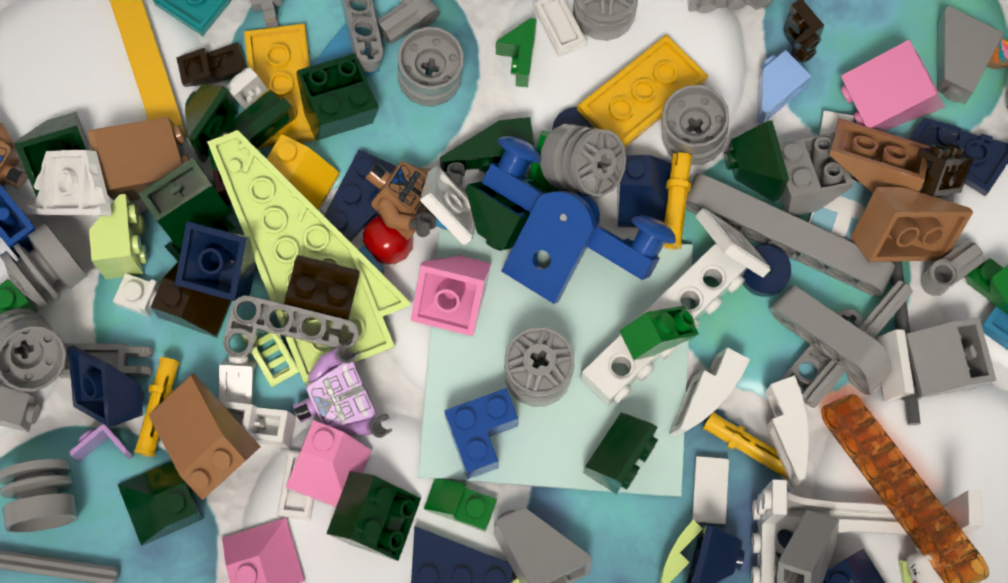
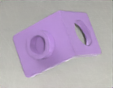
M104 424L100 425L96 430L90 429L79 438V444L69 452L79 462L109 437L128 459L134 457L112 430Z

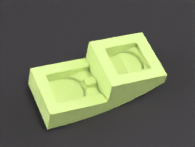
M692 520L672 546L664 562L659 583H670L690 563L681 552L703 530L695 520Z

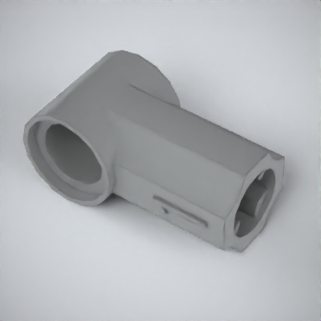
M402 0L399 6L377 20L378 29L386 42L392 45L415 28L419 27L421 29L431 25L439 17L440 10L432 0Z
M966 240L945 257L935 261L921 277L923 290L932 296L944 294L951 286L986 261L983 251L976 243ZM934 273L943 276L945 283L939 282L935 278Z

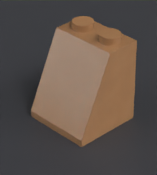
M169 117L87 131L92 151H97L107 195L113 200L121 194H126L130 202L141 199L138 193L190 160L188 154H183L181 144L185 143L183 131L180 125L175 126Z

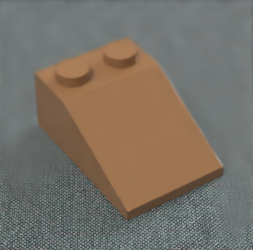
M838 118L829 156L872 193H874L876 187H904L920 192L925 181L928 160L917 154L919 149L930 148V146Z
M876 187L851 238L868 262L937 261L951 252L973 211L969 207L904 187Z
M194 373L149 414L179 475L202 500L261 447Z

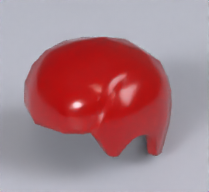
M380 215L371 219L364 228L363 243L373 257L381 264H397L406 259L413 249V235L407 240L396 229L388 228Z

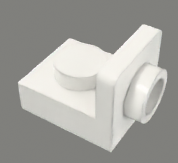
M250 67L237 74L225 86L244 110L268 90Z
M125 273L113 303L118 307L151 318L153 313L151 305L160 284L153 279L149 282Z
M229 355V358H225L219 366V401L253 403L254 370L257 367L255 359H249V356L240 359Z

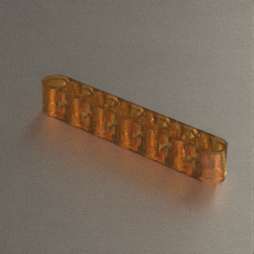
M848 394L824 405L821 409V416L828 430L925 557L927 554L931 556L932 560L928 561L944 583H980L987 579L989 568L984 558L860 398L855 394Z

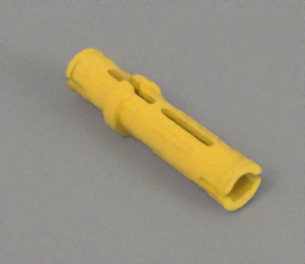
M678 152V154H672L670 179L666 182L668 200L664 223L674 232L676 242L674 244L665 242L663 248L682 249L686 200L688 192L691 191L689 174L692 155L688 153Z
M166 357L159 358L154 383L149 385L148 392L151 394L134 453L155 457L159 435L149 414L174 391L172 388L178 366L180 365V362Z
M716 412L709 416L702 428L704 431L706 430L728 443L727 447L731 450L736 448L778 473L786 480H789L776 449L744 431V426H736L716 414Z

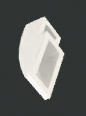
M730 348L717 353L709 372L704 370L692 377L669 434L676 437L712 414L731 394L741 379L750 359Z
M795 375L770 384L765 392L775 415V418L771 419L766 429L792 488L798 486L805 479L809 457L807 413Z
M220 401L259 445L290 448L296 416L286 410L258 408L253 404Z

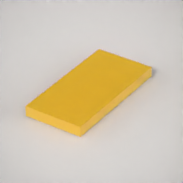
M305 23L244 31L248 68L250 67L267 87L268 90L264 94L272 91L280 100L284 97L292 106L295 115L291 122L258 147V149L274 147L281 133L299 143L316 141L304 115L296 75L297 70L310 67Z
M666 34L578 104L577 111L594 128L610 130L617 134L624 144V148H626L662 118L666 101L675 91L689 85H703L709 76Z

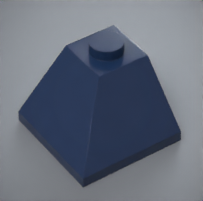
M626 155L625 172L621 182L617 185L618 227H636L631 220L638 215L650 216L663 223L665 222L668 200L666 182L670 179L671 163L652 155Z
M186 221L175 285L235 301L242 296H250L256 267L250 237Z
M75 345L68 347L74 408L108 427L143 416L142 402L144 401V394L140 384L111 364Z
M706 525L699 533L686 583H720L733 575L735 570L740 571L745 556V551L740 550L742 540L714 526Z

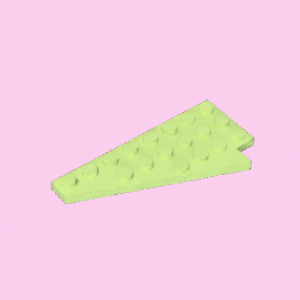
M238 130L208 141L207 143L245 236L250 237L255 263L270 300L284 304L297 255L357 269L360 271L348 320L356 325L359 333L356 344L348 350L351 353L361 352L354 360L356 363L395 347L383 317L411 306L409 300ZM282 310L275 311L281 328L285 327L289 322L288 314ZM314 318L307 319L302 325V331L308 336H315L321 330L320 322ZM326 322V333L322 340L329 341V334L339 337L338 343L343 344L347 339H353V335L348 333V327L343 326L341 331L331 330L333 322ZM285 337L303 383L309 381L308 374L319 357L334 348Z

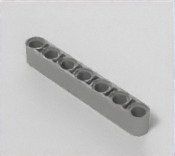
M696 174L691 182V191L688 192L686 209L697 215L702 208H706L754 242L761 245L775 246L782 250L787 257L872 296L883 295L895 269V265L892 262H868L856 244L706 175Z

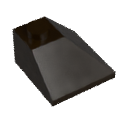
M177 262L163 277L152 302L151 309L158 318L218 338L232 301L175 285L179 264Z

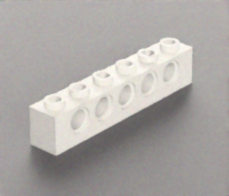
M715 244L643 314L649 311L682 306L681 299L691 298L695 301L697 307L686 310L692 315L697 329L701 324L698 319L705 312L711 315L723 303L720 298L727 291L734 293L744 283L745 279L742 276L747 267L723 253L720 247ZM708 276L714 277L718 281L719 286L714 288L708 287L704 283L703 278ZM620 335L582 371L580 380L607 407L614 400L619 404L632 391L629 386L637 378L640 381L647 378L655 369L652 364L660 356L666 359L677 346L652 357L633 360ZM616 363H622L628 367L629 373L625 376H618L612 371V366Z

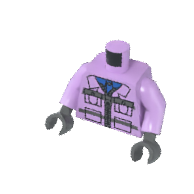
M347 339L340 347L319 357L309 372V381L306 383V389L310 398L294 404V410L301 423L319 416L322 424L349 435L373 434L377 438L384 437L393 431L391 428L385 429L381 425V422L389 419V415L382 414L375 419L372 418L377 416L376 409L354 362L361 352L351 353L347 347L353 340Z

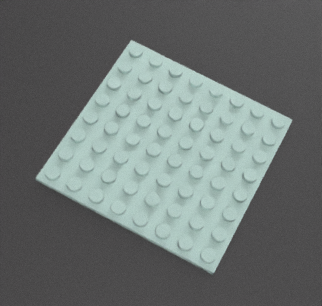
M440 228L437 259L464 256L491 263L473 336L431 326L417 477L612 492L584 474L583 471L622 412L657 426L654 437L659 440L646 462L644 463L640 459L636 465L640 469L629 488L626 490L621 487L618 493L681 497L684 433L676 437L669 433L686 394L689 340L679 344L666 359L660 356L652 364L655 369L643 381L637 378L629 386L632 389L630 394L619 404L614 400L607 407L580 378L582 371L621 335L619 330L639 318L692 267L693 244H682V249L676 250L662 247L658 255L660 260L652 275L644 280L637 278L587 247L558 303L553 304L501 272L512 248L502 251L491 248L486 244V239L477 234L476 229L474 230L472 240L463 245L450 231ZM543 250L538 253L537 261L539 265L547 268L551 261L549 254ZM690 298L681 299L682 306L690 309ZM534 327H546L559 332L568 340L574 352V371L568 391L559 401L543 407H532L519 402L510 393L505 383V353L509 343L518 333ZM541 358L538 362L534 361L533 367L538 369L541 365L545 366V360ZM616 363L612 366V371L618 376H625L629 373L628 367L622 363ZM507 388L518 416V427L490 437L499 461L498 469L467 480L445 420L444 410Z

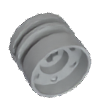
M574 0L573 16L585 35L596 40L608 41L619 38L629 31L635 21L638 0Z
M424 27L414 30L404 38L398 51V82L402 92L410 101L421 106L435 107L448 102L456 95L461 85L464 53L459 41L451 33L437 27ZM429 69L434 70L431 76L426 75Z
M689 85L675 91L667 99L662 113V141L667 153L671 157L673 153H688L692 155L691 166L704 165L713 161L723 151L729 126V108L724 98L712 88L702 85Z
M563 124L553 129L546 137L541 149L540 165L545 179L557 189L578 192L589 196H605L612 192L621 182L626 167V152L624 144L618 135L610 130L589 128L575 124Z
M46 223L28 235L34 247L31 252H28L18 243L13 246L20 255V260L16 262L7 251L0 255L5 264L7 274L26 298L36 303L42 310L49 305L41 293L45 289L55 300L60 297L54 285L57 280H60L71 289L88 277Z
M15 308L1 313L0 378L7 386L18 391L34 392L49 386L59 377L65 367L66 351L63 341L43 316L35 311Z
M546 327L529 328L518 333L509 343L505 353V383L510 393L519 402L532 407L548 406L559 401L568 391L574 371V352L568 340L559 332ZM541 358L545 360V366L541 365L538 369L533 367L534 361L538 362Z
M35 459L0 470V483L5 485L0 489L1 496L17 499L2 508L5 530L7 532L27 533L43 531L68 525L78 519L74 495L59 493L73 485V479L66 476L71 472V465L68 460Z

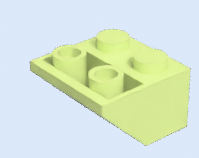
M121 194L110 205L111 216H100L89 229L91 261L105 279L124 277L125 273L132 276L143 275V264L148 263L145 244L141 245V234L145 233L144 217L142 214H138L137 205L132 204L126 194Z

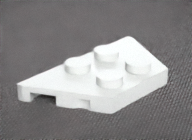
M46 151L41 172L34 184V188L39 190L34 205L26 206L25 215L111 216L112 211L97 151Z

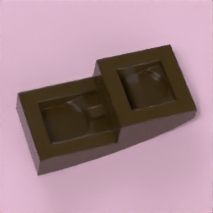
M238 42L210 52L202 48L176 57L181 82L184 87L230 80L247 68L242 46Z

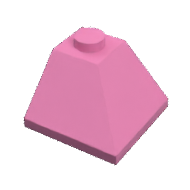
M464 256L422 262L411 321L473 336L487 287L491 263Z
M313 420L285 488L336 507L349 471L363 473L371 449L345 432Z
M287 518L222 538L225 564L230 583L305 582Z

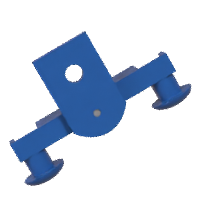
M502 136L497 140L505 151L498 163H491L482 183L530 212L501 272L553 304L558 303L587 247L641 280L650 278L660 260L658 255L665 242L670 244L676 242L674 232L665 223L646 215L635 216L631 221L639 228L633 241L628 238L622 240L599 226L600 211L597 203L590 196L568 191L544 193L531 185L532 180L525 177V174L531 162L539 163L541 161V156L533 145L514 136ZM541 250L546 251L550 256L551 261L547 268L541 267L537 261L538 253Z

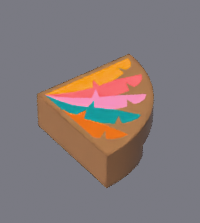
M1001 37L986 67L992 69L1008 67V40Z

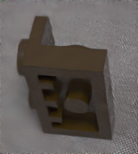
M797 0L791 4L783 29L786 39L793 45L790 55L797 62L801 61L802 63L809 61L817 53L816 48L822 40L820 37L825 26L804 0Z
M946 143L945 147L933 144L931 148L919 149L918 156L933 162L926 170L925 185L922 192L933 197L961 193L974 157L964 154V148L950 143Z
M297 255L284 304L348 320L360 271Z

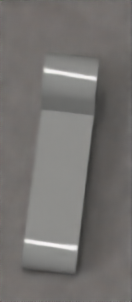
M793 285L790 286L769 308L772 316L780 324L845 368L851 384L863 394L871 395L891 373L889 354L877 340L800 288Z
M242 296L236 299L232 305L223 339V346L225 351L234 358L242 359L248 357L255 347L258 331L260 330L335 349L342 345L338 343L339 337L329 334V341L322 340L326 333V322L329 321L333 322L331 330L341 331L343 326L349 328L348 333L353 335V342L347 348L351 349L358 340L359 332L356 325L346 319L253 296ZM248 302L256 306V315L251 320H243L238 315V309L243 303ZM282 310L288 314L289 322L285 327L275 328L271 325L270 317L275 311ZM309 318L317 319L321 324V330L315 336L305 335L302 331L304 321ZM237 334H243L248 339L246 350L240 353L234 352L230 347L232 337Z

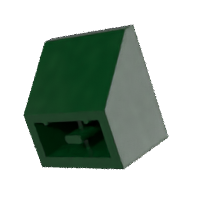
M355 53L297 70L296 75L304 115L316 141L374 122L379 106Z
M195 158L190 159L138 193L156 221L177 248L182 247L186 221L212 227L232 214Z
M621 412L586 464L583 473L616 495L621 487L627 490L640 469L636 465L640 459L645 463L659 440L654 437L658 427L650 422Z
M349 471L326 534L352 546L399 561L421 498L375 475Z

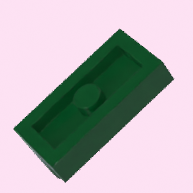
M268 91L224 126V131L226 134L238 130L257 149L291 122L295 115L292 106L284 97L280 100L272 91Z

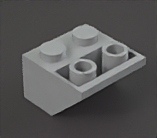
M834 132L779 143L789 181L780 197L785 212L796 216L818 211L853 187L849 172L829 156Z
M980 317L951 321L905 334L908 354L920 398L976 389L997 381Z

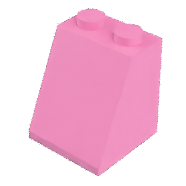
M910 40L841 75L845 85L840 88L847 102H854L858 112L854 113L857 123L884 132L946 107L920 55Z

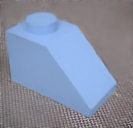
M787 50L778 57L775 54L770 56L761 66L763 71L758 83L757 121L760 124L768 121L805 90L810 81L811 75Z

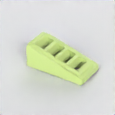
M269 333L256 340L252 355L271 388L299 372L280 335ZM241 334L242 337H243V339H244V341L246 342V344H247V346H248V339H247V337H246L245 335ZM269 340H275L276 344L260 353L257 347ZM278 350L281 351L282 356L268 364L265 363L264 358ZM287 361L289 367L275 375L271 374L270 370Z

